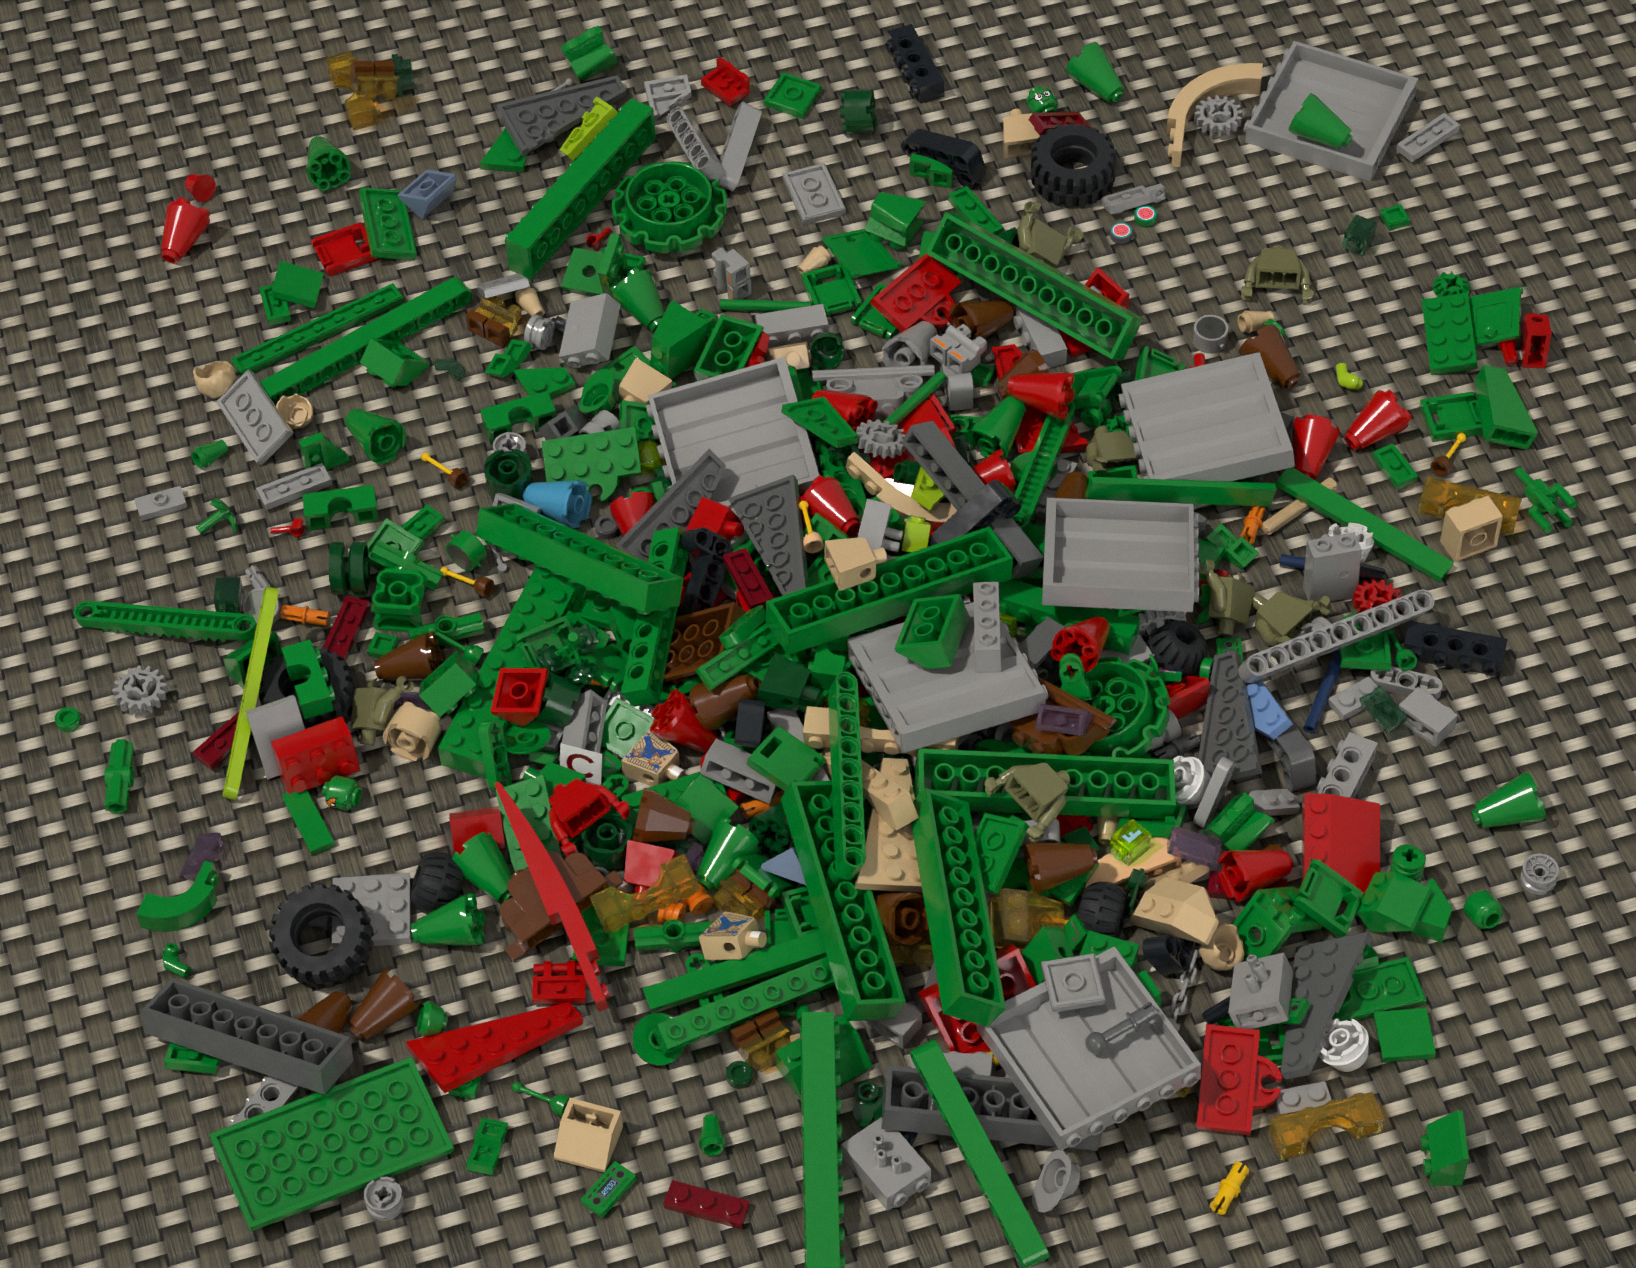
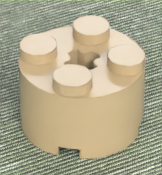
M404 702L401 707L397 708L383 733V741L385 744L388 741L392 746L391 751L403 759L417 761L418 758H423L425 760L441 734L440 718L434 712H427L416 707L411 702Z

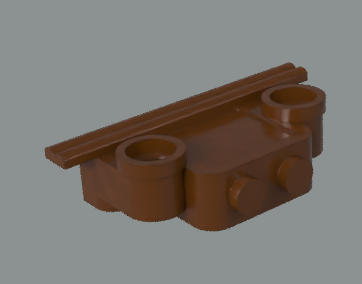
M1038 677V681L1041 685H1045L1048 692L1046 711L1009 721L1013 732V741L1019 746L1029 748L1034 754L1064 755L1067 753L1069 755H1079L1085 752L1094 742L1102 740L1110 732L1109 728L1116 722V719Z
M548 852L580 913L623 884V881L615 871L603 877L582 853H572L563 860L558 853ZM528 867L524 870L516 871L511 876L507 885L511 898L505 900L500 907V915L504 927L517 939L504 949L513 962L563 927L562 922L555 925L551 924Z

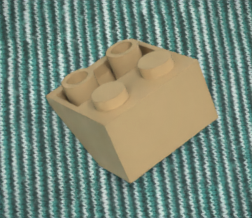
M569 1098L560 1121L554 1159L605 1173L623 1128L621 1111Z

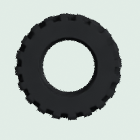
M1074 123L1068 124V126L1058 125L1054 130H1047L1044 132V135L1039 136L1032 147L1030 175L1035 190L1040 195L1042 194V197L1047 201L1052 200L1056 205L1064 204L1066 207L1071 208L1073 205L1084 207L1087 203L1090 205L1094 204L1098 198L1101 200L1112 189L1115 182L1116 151L1114 150L1113 143L1108 140L1109 138L1104 133L1100 134L1098 129L1094 127L1091 129L1087 128V125L1084 124L1076 126ZM1079 162L1087 165V167L1068 169L1059 164Z
M323 647L319 649L322 662L319 665L320 667L325 666L329 681H326V685H332L336 700L332 701L334 711L304 720L299 702H297L305 729L341 716L347 724L349 717L352 715L355 687L350 668L340 655L335 652L331 654V650ZM281 653L282 656L274 657L270 661V666L266 665L263 669L258 692L261 706L288 697L295 690V685L302 684L308 680L298 679L291 681L284 662L283 653Z
M316 883V888L313 889L309 885L301 887L303 892L296 894L293 891L288 895L290 900L287 903L282 901L279 904V915L273 914L271 922L274 928L271 927L269 929V937L272 940L270 943L272 952L286 973L303 985L309 983L312 988H320L321 984H324L327 988L335 987V982L339 980L344 984L349 981L347 976L351 973L356 976L361 971L359 965L361 963L366 964L370 958L367 952L373 950L374 945L371 939L374 936V930L370 924L371 920L359 900L355 899L353 894L346 889L342 891L339 886L333 884L327 888L324 883ZM326 915L335 916L342 920L345 926L344 936L341 943L332 952L322 956H309L301 951L299 947L300 935L310 921Z

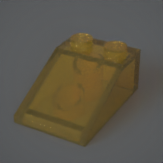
M1007 888L1001 889L999 895L990 896L991 930L995 948H1003L1008 944H1012L1023 951L1042 926L1062 928L1065 934L1064 903L1029 891Z

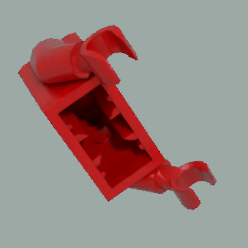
M574 779L567 785L563 783L556 785L553 789L554 795L549 798L552 806L548 813L551 829L558 843L562 844L561 849L566 857L576 853L575 851L577 850L576 846L569 842L568 834L571 838H574L610 811L611 806L617 809L624 820L630 815L629 804L624 800L620 802L618 797L605 786L585 783L579 779Z

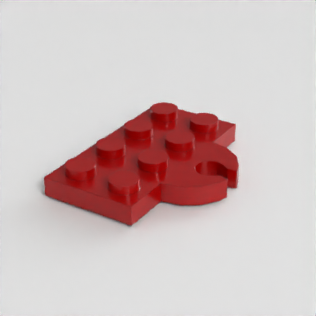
M924 254L877 294L870 304L901 332L922 321L931 323L936 329H943L947 326L948 322L951 323L952 317L949 318V312L955 303L950 294L959 287L962 281L940 261L928 254ZM937 312L943 313L946 319L939 317Z
M1206 1024L1197 1130L1250 1135L1253 1110L1264 1109L1278 1099L1281 1088L1276 1087L1272 1090H1267L1261 1085V1081L1266 1078H1270L1276 1083L1282 1082V1075L1276 1064L1271 1060L1258 1056L1260 1030Z

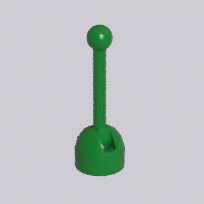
M430 626L427 629V633L435 632L437 637L462 650L463 656L473 666L476 665L484 651L478 645L465 647L438 632L434 626Z
M1393 628L1389 629L1388 636L1398 650L1396 654L1397 665L1403 671L1413 669L1417 664V657L1411 650L1402 649L1395 637V630Z
M518 1081L512 1084L514 1092L521 1091L550 1103L552 1112L561 1117L569 1098H572L564 1094H557L550 1098L523 1087Z

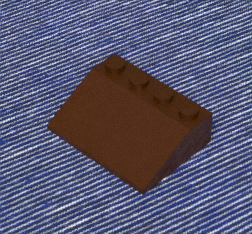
M735 602L676 617L663 682L697 674L696 669L725 651L726 649L722 645L719 636L743 616L746 611Z

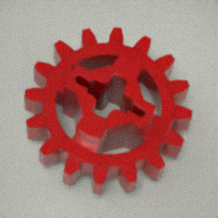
M1371 579L1370 584L1364 580L1362 585H1357L1352 597V601H1354L1352 607L1358 609L1357 614L1402 597L1399 596L1401 590H1394V584L1392 583L1385 585L1384 580L1377 583L1375 579ZM1396 608L1397 612L1402 615L1401 611Z

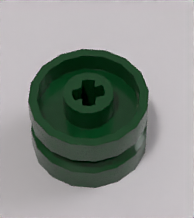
M354 541L349 551L345 542L330 543L329 582L332 595H345L349 590V585L354 595L368 594L370 560L366 541Z

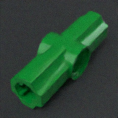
M379 540L369 556V560L385 568L422 572L427 576L425 587L432 591H435L443 575L442 571L422 562L419 557L405 550L400 551Z
M480 612L457 618L443 615L438 617L435 623L408 629L410 641L422 634H426L430 626L436 627L438 632L456 642L459 639L485 633ZM437 637L438 644L442 647L453 646Z
M117 739L114 743H111L109 766L105 767L106 796L104 806L106 811L113 814H122L128 809L129 790L134 785V769L132 766L134 745L126 739Z
M671 919L659 926L634 927L636 951L666 949L671 953H677L685 947L701 946L699 936L712 924V921L682 923L679 920Z

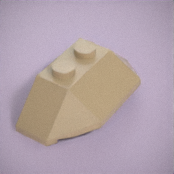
M1165 877L1143 894L1129 923L1208 945L1219 924V920L1215 915L1213 905L1204 887Z

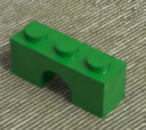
M548 391L535 393L480 410L482 425L490 445L493 444L499 435L512 432L511 427L517 422H528L533 426L535 432H538L541 426L556 417V410Z
M374 485L302 494L307 531L331 528V519L339 512L351 513L354 516L355 525L379 522Z
M850 634L811 648L810 656L815 657L814 662L809 661L808 669L811 672V686L829 690L836 676L840 672H844L846 656L835 655L832 651L847 652V639L850 638Z
M310 639L281 648L291 681L308 679L302 684L295 685L297 699L304 720L334 711L332 701L336 700L332 685H326V681H329L325 666L320 667L319 665L322 662L319 649L313 648Z

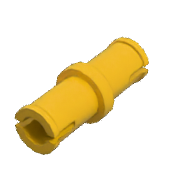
M1233 1163L1226 1179L1221 1180L1219 1191L1210 1203L1212 1211H1215L1220 1203L1221 1207L1217 1214H1226L1233 1198L1239 1195L1241 1191L1240 1186L1249 1174V1168L1246 1165L1238 1173L1242 1163Z

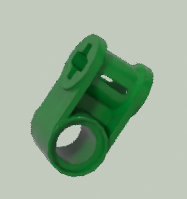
M1074 653L1063 655L1059 662V673L1063 690L1082 701L1091 700L1092 693L1082 660ZM1071 665L1074 670L1070 671L1067 666Z

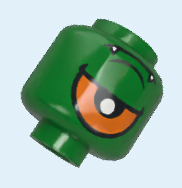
M336 775L330 782H325L322 795L325 796L329 807L350 811L353 807L358 806L362 796V788L359 787L355 779Z

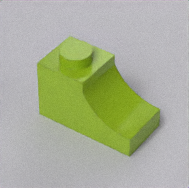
M911 516L910 520L904 519L902 540L899 541L901 551L914 552L928 546L931 525L929 522H925L926 518Z

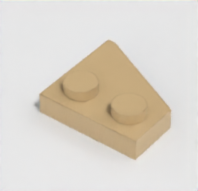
M1195 859L1185 861L1180 864V867L1147 880L1141 892L1144 894L1165 877L1191 883L1210 871L1207 861L1196 862Z

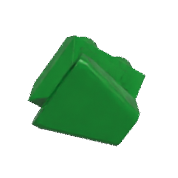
M599 26L586 30L581 36L567 41L561 47L567 64L579 82L618 64L616 53L606 45L603 32Z
M880 192L872 203L870 218L865 227V232L874 241L885 240L894 249H907L922 228L924 219L917 216L926 201Z
M385 568L377 575V586L372 596L373 603L371 612L376 613L373 621L376 630L408 632V629L422 626L420 608L427 576L417 570Z
M1244 792L1235 796L1222 809L1219 815L1207 825L1202 834L1209 842L1218 846L1223 852L1247 850L1271 826L1275 819L1255 811L1254 798Z

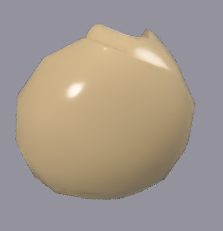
M298 394L289 397L282 396L276 404L277 409L291 429L303 428L313 418V406L307 398Z

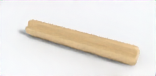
M1331 477L1320 483L1332 491L1337 489V482ZM1296 499L1264 521L1261 529L1266 535H1271L1311 506Z

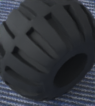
M1173 619L1166 620L1164 622L1165 625L1158 629L1156 627L1151 631L1146 644L1151 653L1155 655L1154 658L1157 661L1158 667H1162L1164 670L1182 672V677L1192 676L1200 670L1202 660L1207 655L1206 640L1201 632L1194 628L1191 623Z
M433 852L422 857L416 869L410 892V901L417 910L428 914L458 897L463 872L455 861L451 859L452 855Z
M1111 882L1092 883L1084 891L1077 918L1084 923V927L1088 931L1119 939L1126 920L1125 916L1128 914V894L1121 887Z

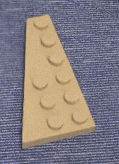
M883 758L879 772L907 790L913 801L915 796L908 759ZM872 806L865 835L866 860L859 871L854 889L923 893L911 823L896 830L887 824Z

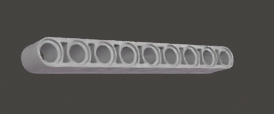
M1418 590L1253 654L1239 666V676L1243 681L1253 683L1420 618L1434 606V596L1428 590ZM1396 608L1401 611L1402 615L1397 612ZM1375 616L1381 620V623L1376 620ZM1355 624L1360 627L1361 631L1356 629ZM1334 632L1340 636V639L1336 638ZM1313 640L1316 641V642L1319 644V647H1320V648H1318L1317 646H1315V644L1313 643ZM1292 648L1298 652L1299 656L1293 653ZM1271 657H1274L1277 660L1278 664H1275L1272 661ZM1250 665H1253L1257 672L1252 671Z

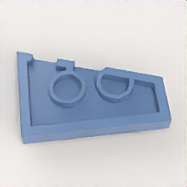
M1262 680L1253 682L1246 687L1254 730L1274 740L1293 725Z

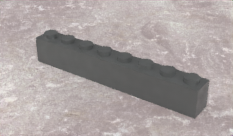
M933 421L911 425L902 443L958 511L985 484ZM1000 515L989 526L1013 557L1011 578L1016 579L1034 574L1044 558L1043 555L1012 518L1005 519Z

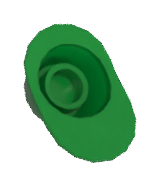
M601 369L596 371L585 382L578 407L580 412L589 413L595 417L600 411L606 410L610 412L615 407L616 398L613 393L614 374L611 370Z

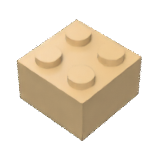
M1489 496L1474 499L1470 503L1459 507H1452L1445 512L1440 542L1454 562L1497 547L1503 515Z

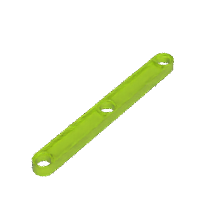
M269 586L265 587L261 601L223 789V798L236 800L251 732L245 711L256 707L279 589Z

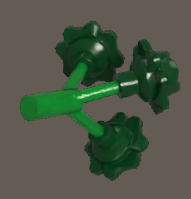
M584 624L582 627H575L573 632L568 635V644L560 649H556L554 645L544 644L542 648L537 650V662L542 668H547L550 672L555 673L557 668L562 667V662L560 661L562 653L567 650L573 651L576 667L571 669L568 678L573 683H578L579 685L591 683L595 678L598 667L594 663L585 664L584 660L580 658L578 650H580L581 654L596 650L595 644L600 642L596 635V629L590 628L588 624Z

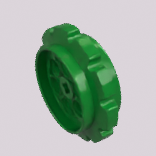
M678 161L653 163L637 169V174L627 176L616 188V198L612 200L613 220L615 225H619L620 234L633 245L642 244L646 250L659 253L683 252L702 245L704 238H713L724 224L723 215L727 214V197L725 190L719 188L718 179L710 182L701 171L694 168L690 163Z
M1121 657L1101 658L1094 668L1085 673L1089 681L1092 699L1084 702L1116 719V722L1109 728L1110 732L1102 740L1094 742L1085 752L1078 756L1140 758L1153 747L1152 739L1154 737H1161L1168 725L1170 714L1166 706H1169L1171 703L1169 693L1162 678L1156 677L1153 668L1144 662L1131 659L1129 662L1123 663Z

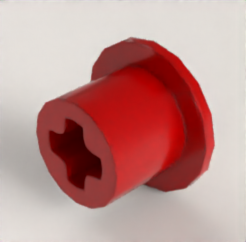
M194 173L187 177L185 189L191 193L193 199L202 203L208 201L214 195L216 183L210 175Z

